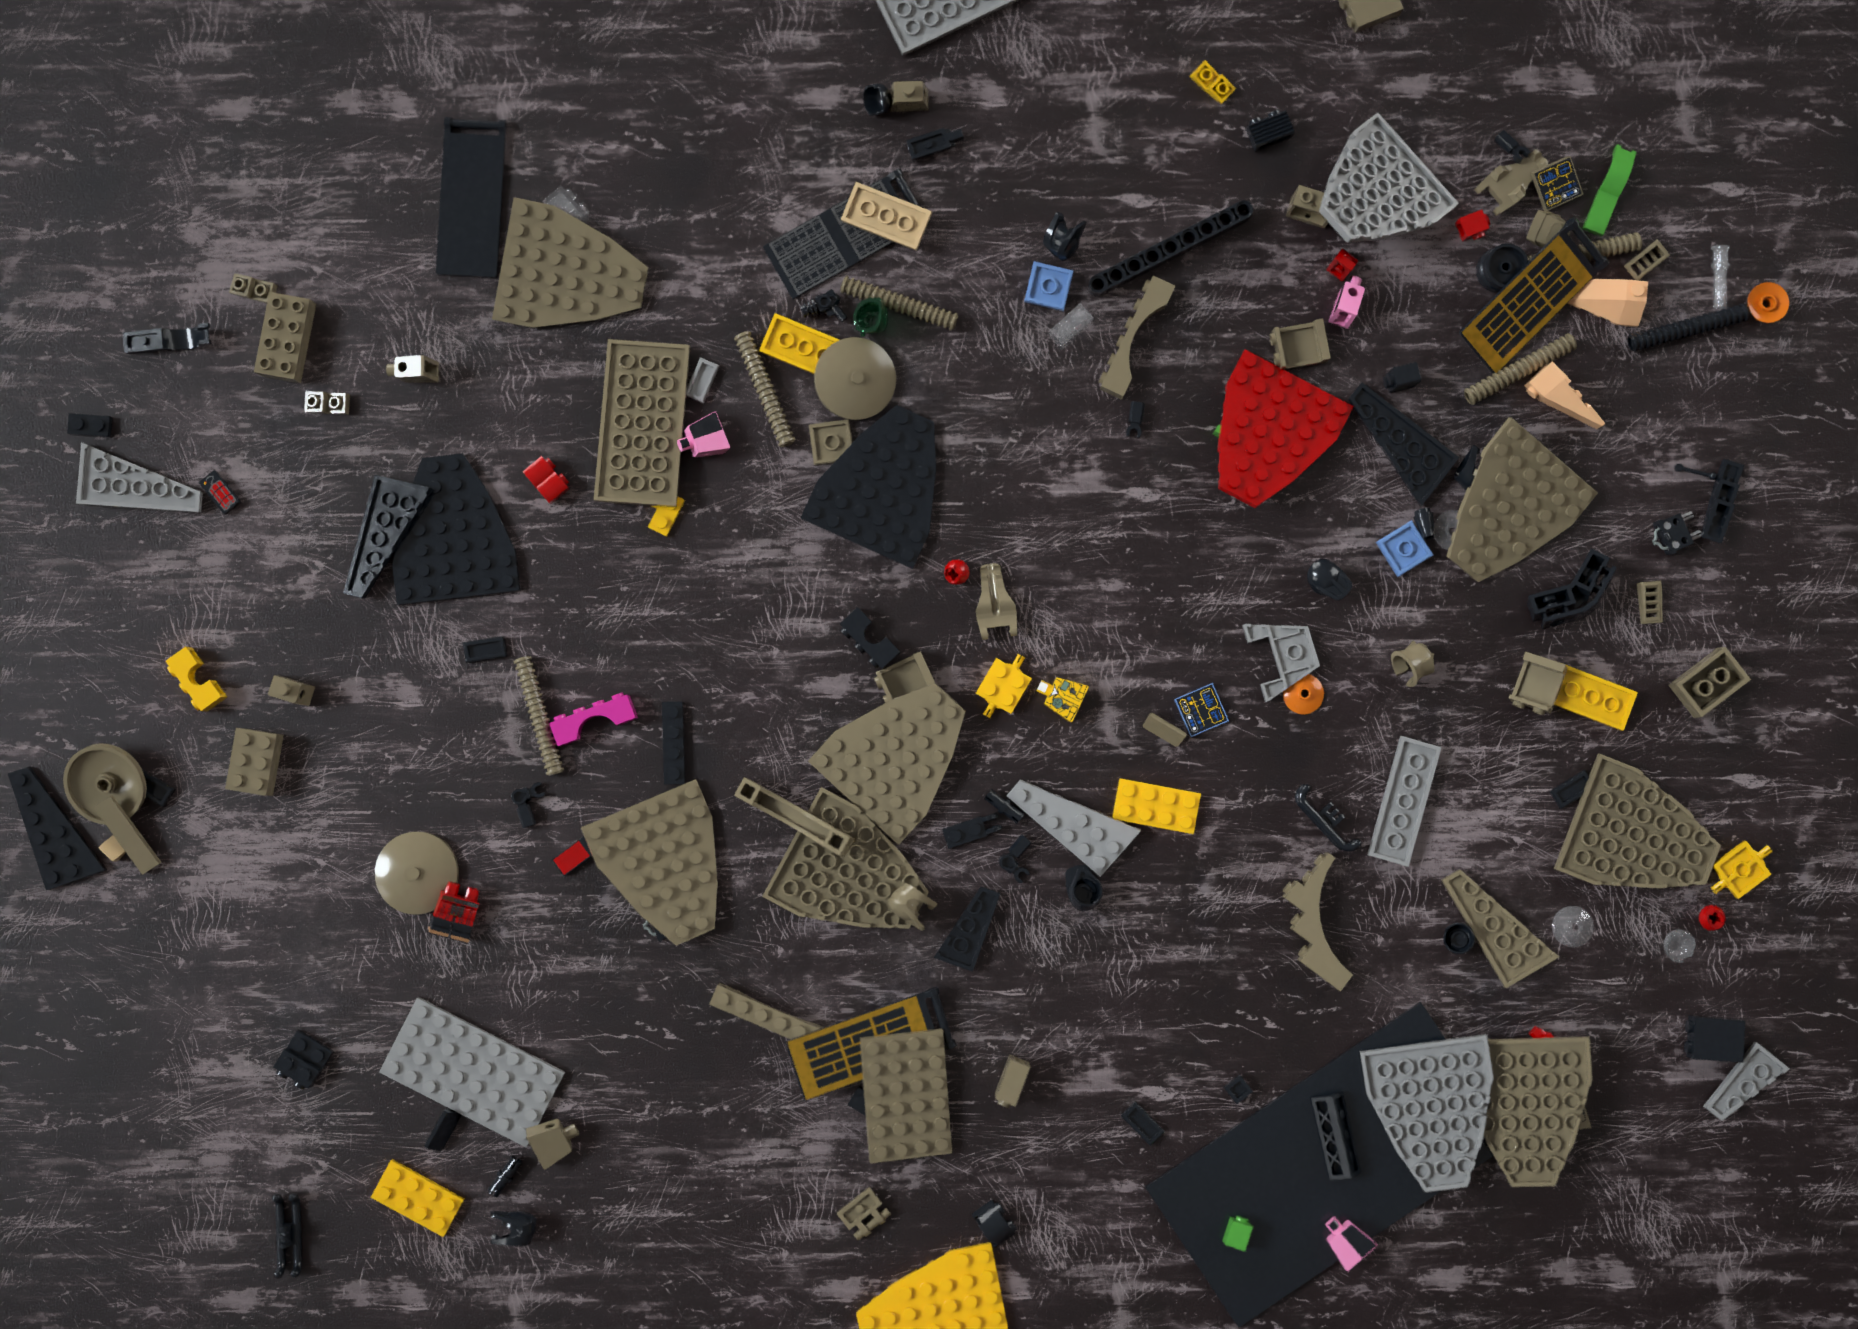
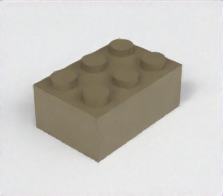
M1719 647L1669 684V687L1693 718L1703 717L1751 679L1726 647Z
M236 728L225 789L273 796L284 735Z

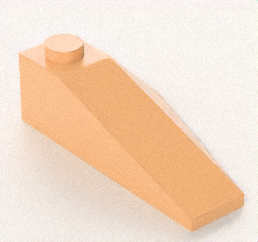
M1591 279L1567 304L1593 313V315L1603 317L1616 325L1638 327L1647 302L1648 282L1621 279Z
M1553 362L1539 370L1524 385L1527 388V393L1532 398H1537L1539 401L1595 429L1605 424L1591 405L1582 402L1580 391L1574 390L1569 386L1571 380Z

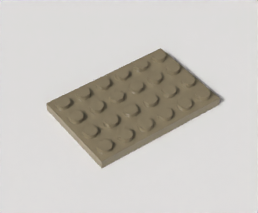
M943 1029L861 1037L860 1049L869 1162L878 1163L952 1153Z

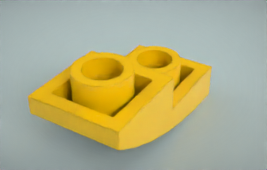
M1206 60L1190 75L1205 92L1220 104L1236 89L1222 74L1219 75Z

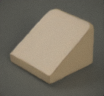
M114 835L99 846V849L113 862L119 861L126 853Z

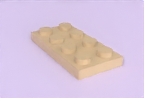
M856 182L841 221L917 251L932 211Z

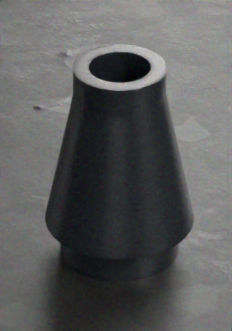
M1422 508L1415 511L1413 519L1423 540L1434 538V513L1431 512L1430 508Z

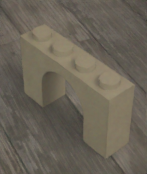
M1339 0L1340 7L1346 11L1347 24L1350 28H1353L1354 33L1397 17L1404 9L1400 0Z

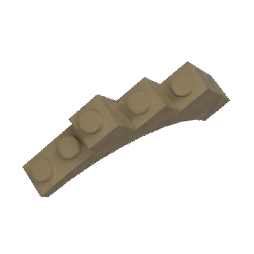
M1325 852L1315 859V867L1312 871L1308 870L1301 879L1303 881L1302 884L1295 880L1292 883L1288 882L1283 889L1284 895L1282 897L1302 911L1300 914L1297 913L1290 922L1292 924L1290 929L1309 942L1308 946L1304 945L1298 953L1300 957L1297 960L1334 988L1342 991L1353 974L1339 962L1331 951L1320 921L1319 902L1321 888L1327 871L1335 859L1330 853Z

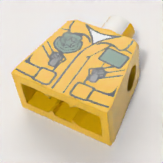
M1056 677L1053 685L1041 680L1036 691L1047 696L1044 705L1072 723L1089 686Z

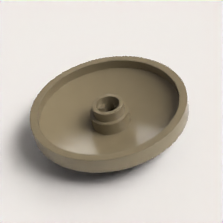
M851 337L835 342L822 353L815 367L814 385L820 401L831 413L848 420H862L878 414L890 402L896 386V372L891 358L881 346L865 338Z
M111 744L89 745L74 754L65 767L63 784L66 796L73 808L92 822L106 825L93 807L111 795L114 796L129 818L141 808L145 800L146 779L140 765L128 752Z
M409 832L395 837L382 849L375 866V881L382 898L394 909L407 914L416 915L434 911L441 890H445L449 881L458 883L459 878L457 858L451 847L440 837L427 832Z

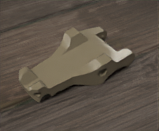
M1535 149L1527 158H1523L1520 164L1499 165L1474 190L1477 194L1483 192L1484 189L1490 192L1500 204L1493 211L1498 216L1525 196L1526 189L1533 179L1531 172L1548 165V161L1546 158H1543L1539 150Z
M996 563L985 564L980 568L981 596L976 608V619L982 640L988 639L989 633L987 629L1009 626L1011 636H1017L1016 605L1005 590L1001 567Z

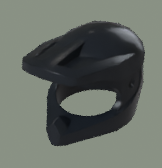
M1056 212L1045 233L1043 245L1052 255L1060 260L1066 261L1070 259L1078 250L1080 237L1087 222L1082 221L1075 228L1068 230L1064 215Z
M1475 445L1471 447L1461 461L1454 475V479L1464 490L1471 487L1475 477L1473 473L1475 469H1478L1475 462L1480 449Z
M1328 559L1316 560L1308 570L1307 581L1311 588L1320 595L1340 601L1352 588V582L1344 571Z
M1077 865L1066 870V889L1072 906L1080 911H1089L1095 908L1102 899V886L1099 880L1092 875L1086 865Z
M524 1211L490 1212L492 1218L502 1220L501 1225L511 1230L510 1234L504 1236L492 1235L491 1244L525 1246L531 1243L536 1231L537 1218L534 1215Z

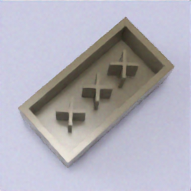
M269 292L254 373L262 377L301 383L316 303L307 298Z

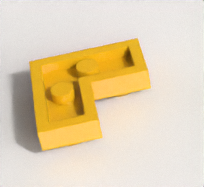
M677 497V507L651 506L657 510L648 528L667 537L685 500Z

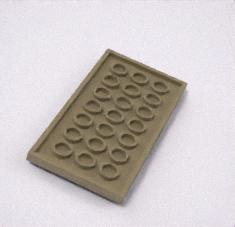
M608 339L594 489L595 502L677 507L681 451L678 448L677 440L683 438L690 345Z

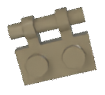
M870 1186L836 1213L849 1230L855 1225L859 1228L854 1233L858 1241L862 1237L870 1235L872 1229L879 1224L885 1223V1219L891 1215L887 1208L882 1212L877 1210L882 1205V1202ZM871 1213L874 1218L867 1224L863 1223L862 1220Z

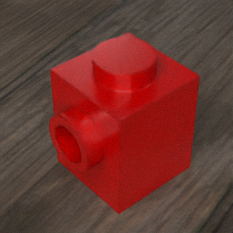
M1482 209L1463 216L1455 222L1462 242L1471 238L1474 241L1484 237L1485 232L1490 228L1489 217L1483 213Z

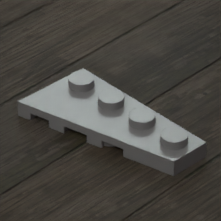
M1753 1042L1744 1054L1743 1063L1738 1062L1703 1107L1723 1121L1740 1108L1750 1097L1753 1098L1759 1093L1758 1091L1767 1084L1770 1085L1776 1080V1077L1787 1072L1789 1068L1760 1044Z

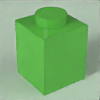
M1238 1215L1236 1218H1229L1222 1240L1225 1245L1242 1251L1246 1250L1253 1228L1248 1223L1249 1220Z

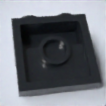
M297 1030L273 1068L277 1070L276 1074L284 1079H287V1077L293 1079V1084L302 1090L305 1087L309 1089L315 1084L334 1051L303 1031Z

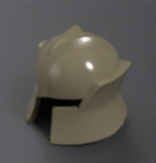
M1413 640L1404 650L1394 651L1391 654V662L1396 676L1409 670L1407 663L1411 667L1413 677L1406 683L1408 687L1416 686L1422 677L1434 673L1435 654L1431 653L1423 643L1416 644Z

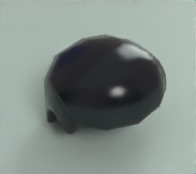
M883 84L866 86L863 92L864 107L869 115L887 113L892 104V96L889 89Z
M1456 922L1445 929L1443 942L1452 953L1465 954L1474 946L1475 934L1470 926L1465 923Z

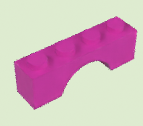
M622 692L611 696V701L605 702L600 700L592 703V708L586 710L585 707L573 710V715L566 717L565 714L554 717V721L549 724L557 746L561 747L580 740L582 727L593 717L605 716L616 725L637 719L638 717L630 695H624Z

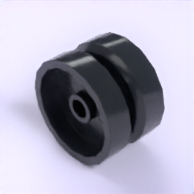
M1501 244L1486 251L1479 258L1476 265V276L1479 283L1486 290L1498 293L1529 260L1526 253L1519 246Z

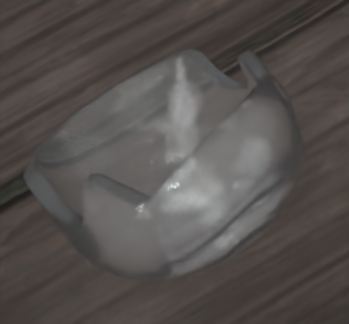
M1681 929L1669 932L1663 941L1666 955L1672 961L1683 963L1685 958L1692 957L1696 946L1695 938L1688 931Z

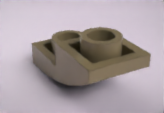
M234 273L229 293L267 303L269 292L276 293L278 285Z
M305 392L304 412L349 415L350 394Z

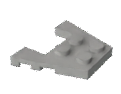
M1242 625L1247 643L1269 638L1280 679L1260 684L1265 702L1270 701L1320 666L1308 626Z

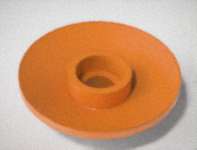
M1765 282L1751 290L1747 305L1749 312L1756 320L1763 323H1773L1783 318L1787 313L1789 298L1786 291L1780 285ZM1763 301L1768 303L1767 308L1763 306Z
M1307 674L1283 691V700L1286 706L1297 714H1309L1316 711L1324 699V689L1321 682L1310 674ZM1302 690H1307L1308 696L1306 698L1302 697Z

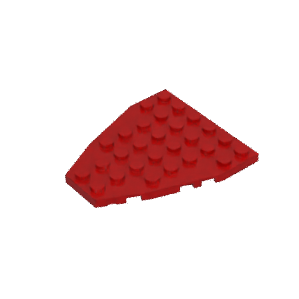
M1245 349L1225 386V401L1223 403V416L1218 439V472L1220 476L1218 489L1253 508H1257L1284 487L1289 486L1336 442L1354 406L1284 369H1280V367Z

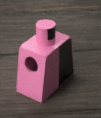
M1350 276L1349 282L1344 283L1339 291L1329 323L1346 329L1349 328L1357 316L1365 288L1360 286L1361 278Z
M716 412L687 426L684 430L685 438L677 440L679 450L682 452L691 449L695 458L723 454L730 448Z
M1333 1217L1326 1223L1327 1228L1332 1232L1326 1239L1347 1272L1378 1246L1368 1235L1349 1220H1346L1341 1225Z

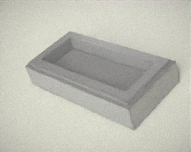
M700 357L688 384L686 396L704 404L720 366Z

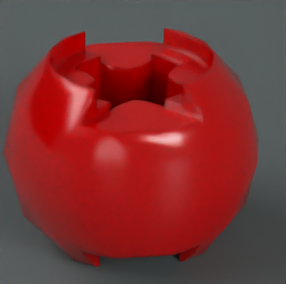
M960 559L949 561L944 568L945 578L953 585L963 584L969 578V566Z
M1708 905L1701 909L1699 922L1704 929L1716 931L1724 926L1726 915L1720 907ZM1709 915L1716 917L1715 921L1709 919Z

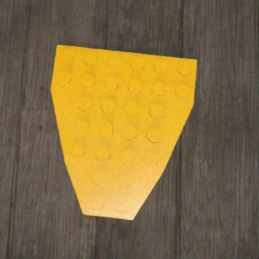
M991 1242L949 1250L943 1256L928 1262L922 1268L895 1281L884 1292L874 1297L871 1302L856 1312L859 1329H1008Z

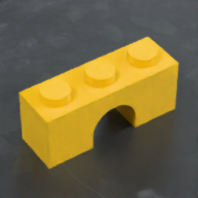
M185 646L166 660L168 671L181 682L179 684L180 688L184 693H188L193 699L191 703L197 710L208 712L227 698L215 680H208L202 685L196 682L195 672L204 663L192 647Z

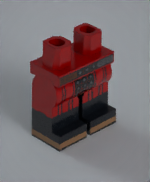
M449 881L445 890L440 892V897L427 930L430 934L445 938L449 936L452 940L468 944L472 925L479 907L477 900L479 890L467 886L465 896L457 895L460 884Z

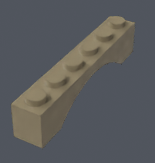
M1154 275L1151 281L1146 280L1142 289L1145 294L1142 299H1137L1133 308L1136 310L1134 317L1129 316L1125 328L1128 330L1125 336L1120 335L1116 344L1119 349L1116 354H1111L1107 363L1110 365L1107 373L1103 371L1099 383L1102 384L1100 390L1122 400L1132 379L1129 354L1133 337L1139 327L1149 317L1165 309L1175 285Z
M744 777L734 796L784 822L839 856L846 857L855 838L751 779Z
M722 983L717 985L710 1001V1005L789 1039L824 1028L770 1007Z

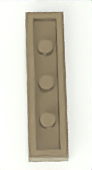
M113 795L93 807L142 875L161 863Z

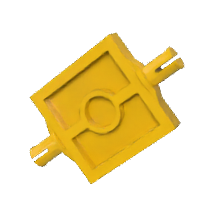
M1017 654L1013 664L1004 663L998 658L995 659L976 692L977 695L984 698L989 704L983 715L990 718L996 708L1003 709L1010 714L1013 713L1032 680L1031 677L1025 675L1019 669L1025 659L1023 656L1021 657V655Z
M1742 841L1714 863L1713 869L1718 874L1720 881L1711 886V890L1717 894L1726 887L1736 899L1741 898L1771 875L1763 859L1773 851L1766 845V847L1757 852L1752 849L1747 841Z

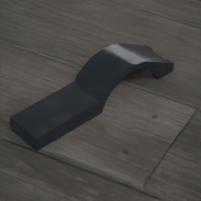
M210 323L198 324L197 327L189 329L158 328L123 332L124 353L191 350L210 345Z

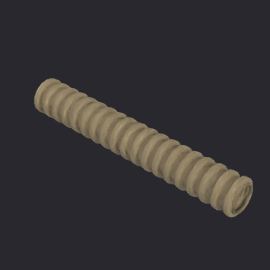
M1637 232L1633 233V235L1616 236L1614 239H1603L1602 242L1600 240H1597L1596 243L1592 242L1602 256L1606 257L1610 255L1615 256L1616 253L1621 255L1622 252L1639 251L1642 248V239ZM1577 245L1588 261L1591 259L1595 260L1584 245ZM1534 254L1533 256L1528 255V260L1530 261L1536 254Z
M849 276L844 277L840 288L842 294L845 292L848 296L851 294L854 298L857 296L860 300L863 298L866 302L871 301V304L877 303V306L883 305V308L889 307V310L895 309V312L901 311V314L907 313V316L919 317L921 321L925 319L927 323L931 321L933 325L937 323V326L940 327L942 325L945 329L948 327L951 331L955 328L958 319V313L952 314L950 310L946 312L944 308L940 310L938 306L934 308L932 304L929 306L926 302L923 304L920 300L917 302L914 298L912 300L908 296L905 298L903 294L899 296L897 292L893 294L891 290L887 292L885 288L881 290L879 286L873 287V284L867 285V282L861 283V280L855 281V278L849 279Z
M742 332L734 338L735 342H738L736 345L740 347L739 352L743 354L741 357L745 359L744 364L747 365V371H750L751 381L755 383L756 393L760 395L758 398L762 400L761 405L765 407L766 417L769 418V423H772L771 429H774L773 433L777 435L776 440L780 442L778 444L779 447L788 446L794 443L796 439L792 437L793 432L790 431V425H787L786 415L782 413L784 410L780 408L781 403L777 401L779 398L775 396L776 391L773 390V384H770L771 379L768 378V373H765L766 367H763L764 363L760 361L761 356L758 355V349H755L756 344L753 343L754 339L750 337L752 335L751 332Z
M1567 333L1564 337H1559V340L1556 339L1553 343H1548V346L1545 345L1542 349H1537V352L1534 351L1531 355L1521 358L1520 361L1510 364L1509 367L1499 370L1498 373H1493L1492 377L1488 376L1486 379H1482L1481 383L1477 382L1475 386L1471 385L1470 389H1464L1465 398L1470 404L1475 405L1476 401L1480 402L1482 398L1486 399L1487 395L1491 396L1493 392L1497 393L1498 389L1502 390L1504 386L1508 387L1510 383H1515V380L1519 381L1521 377H1526V374L1530 375L1532 371L1535 372L1538 368H1543V365L1546 366L1549 362H1554V359L1557 360L1560 356L1570 353L1571 350H1576L1577 343L1574 337Z
M525 656L515 659L513 663L517 665L515 669L519 672L517 676L520 677L519 683H522L521 689H524L522 693L526 696L524 700L528 703L526 704V707H529L528 713H531L530 720H533L531 724L535 727L533 731L537 734L535 738H538L537 744H540L539 750L542 751L540 755L544 758L542 762L546 764L544 766L548 771L546 775L551 776L563 772L564 767H561L563 763L559 760L561 758L557 753L559 749L555 747L557 743H554L555 738L552 736V730H550L551 727L548 723L550 719L546 716L548 712H545L546 706H543L544 700L541 699L543 695L539 692L541 690L538 687L539 681H536L537 675H534L535 669L532 668L534 664L530 661L532 657Z

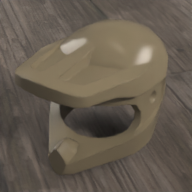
M904 883L895 890L888 899L891 910L898 917L906 920L920 931H923L925 927L917 918L920 915L916 910L917 905L925 903L928 909L933 910L938 904L907 883Z

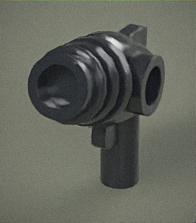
M833 289L814 297L815 303L811 299L812 304L808 301V306L805 303L800 306L804 318L810 317L809 313L815 316L813 312L819 315L817 310L821 314L826 313L828 317L835 314L841 322L848 318L838 306L841 297L835 294Z

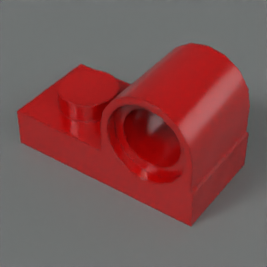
M1342 248L1326 270L1340 281H1343L1359 260Z

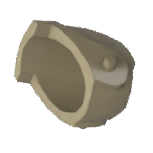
M1538 210L1526 240L1531 241L1533 245L1543 248L1564 227L1566 221L1558 214Z

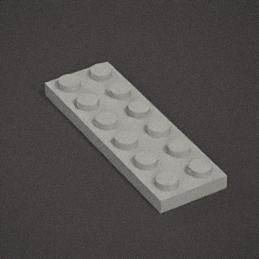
M1400 736L1367 855L1409 867L1442 747Z

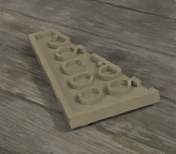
M1458 869L1441 879L1465 922L1472 928L1475 939L1504 988L1513 985L1559 958L1555 952L1550 950L1505 908L1500 906L1496 900L1483 891L1463 871Z

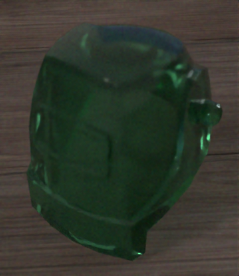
M868 298L857 304L853 314V321L856 330L860 332V336L884 332L887 328L888 311L881 298Z

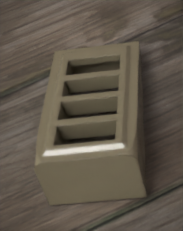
M1656 239L1625 264L1624 267L1633 279L1638 281L1668 258L1670 254L1659 240ZM1655 248L1661 257L1657 258L1651 249ZM1648 253L1655 262L1651 264L1645 254ZM1640 258L1648 266L1646 269L1638 261ZM1635 263L1640 269L1641 273L1639 275L1631 266Z
M1661 581L1637 583L1641 624L1662 623ZM1653 588L1654 592H1646V589ZM1654 596V600L1646 601V597ZM1646 605H1655V608L1646 609ZM1656 613V617L1646 618V614Z

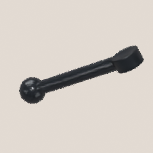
M1680 463L1674 466L1676 472L1686 471L1709 477L1711 480L1717 478L1715 472L1707 473L1686 468Z

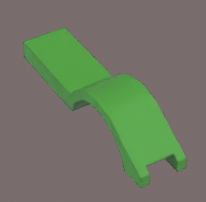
M1618 144L1615 146L1611 166L1605 180L1597 191L1583 230L1600 237L1604 235L1617 200L1630 176L1636 151L1632 150L1629 152L1622 149L1621 145Z

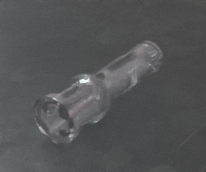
M1729 245L1711 246V251H1713L1711 268L1714 270L1713 309H1718V307L1719 309L1727 308V269L1730 267V263H1728Z

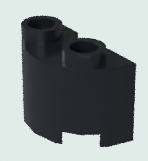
M990 1200L973 1212L972 1216L979 1224V1228L987 1240L996 1248L1016 1234L1017 1228L1011 1219L1006 1221L1003 1216L1005 1211L1000 1203L997 1202L995 1204L993 1200Z

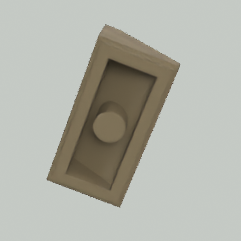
M1150 713L1143 724V728L1175 747H1178L1187 735L1186 732L1154 713Z

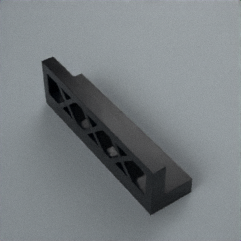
M1343 1091L1312 1097V1105L1330 1180L1352 1179L1361 1174ZM1319 1101H1326L1328 1107L1326 1113L1321 1110ZM1326 1121L1332 1125L1333 1131L1331 1134L1325 1129L1324 1124ZM1331 1141L1337 1146L1336 1154L1330 1150L1329 1144ZM1335 1162L1341 1166L1342 1174L1335 1173Z

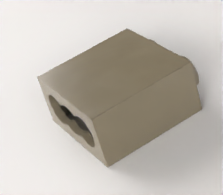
M1009 1054L995 1091V1098L998 1100V1104L1010 1108V1105L1016 1106L1030 1069L1028 1061Z

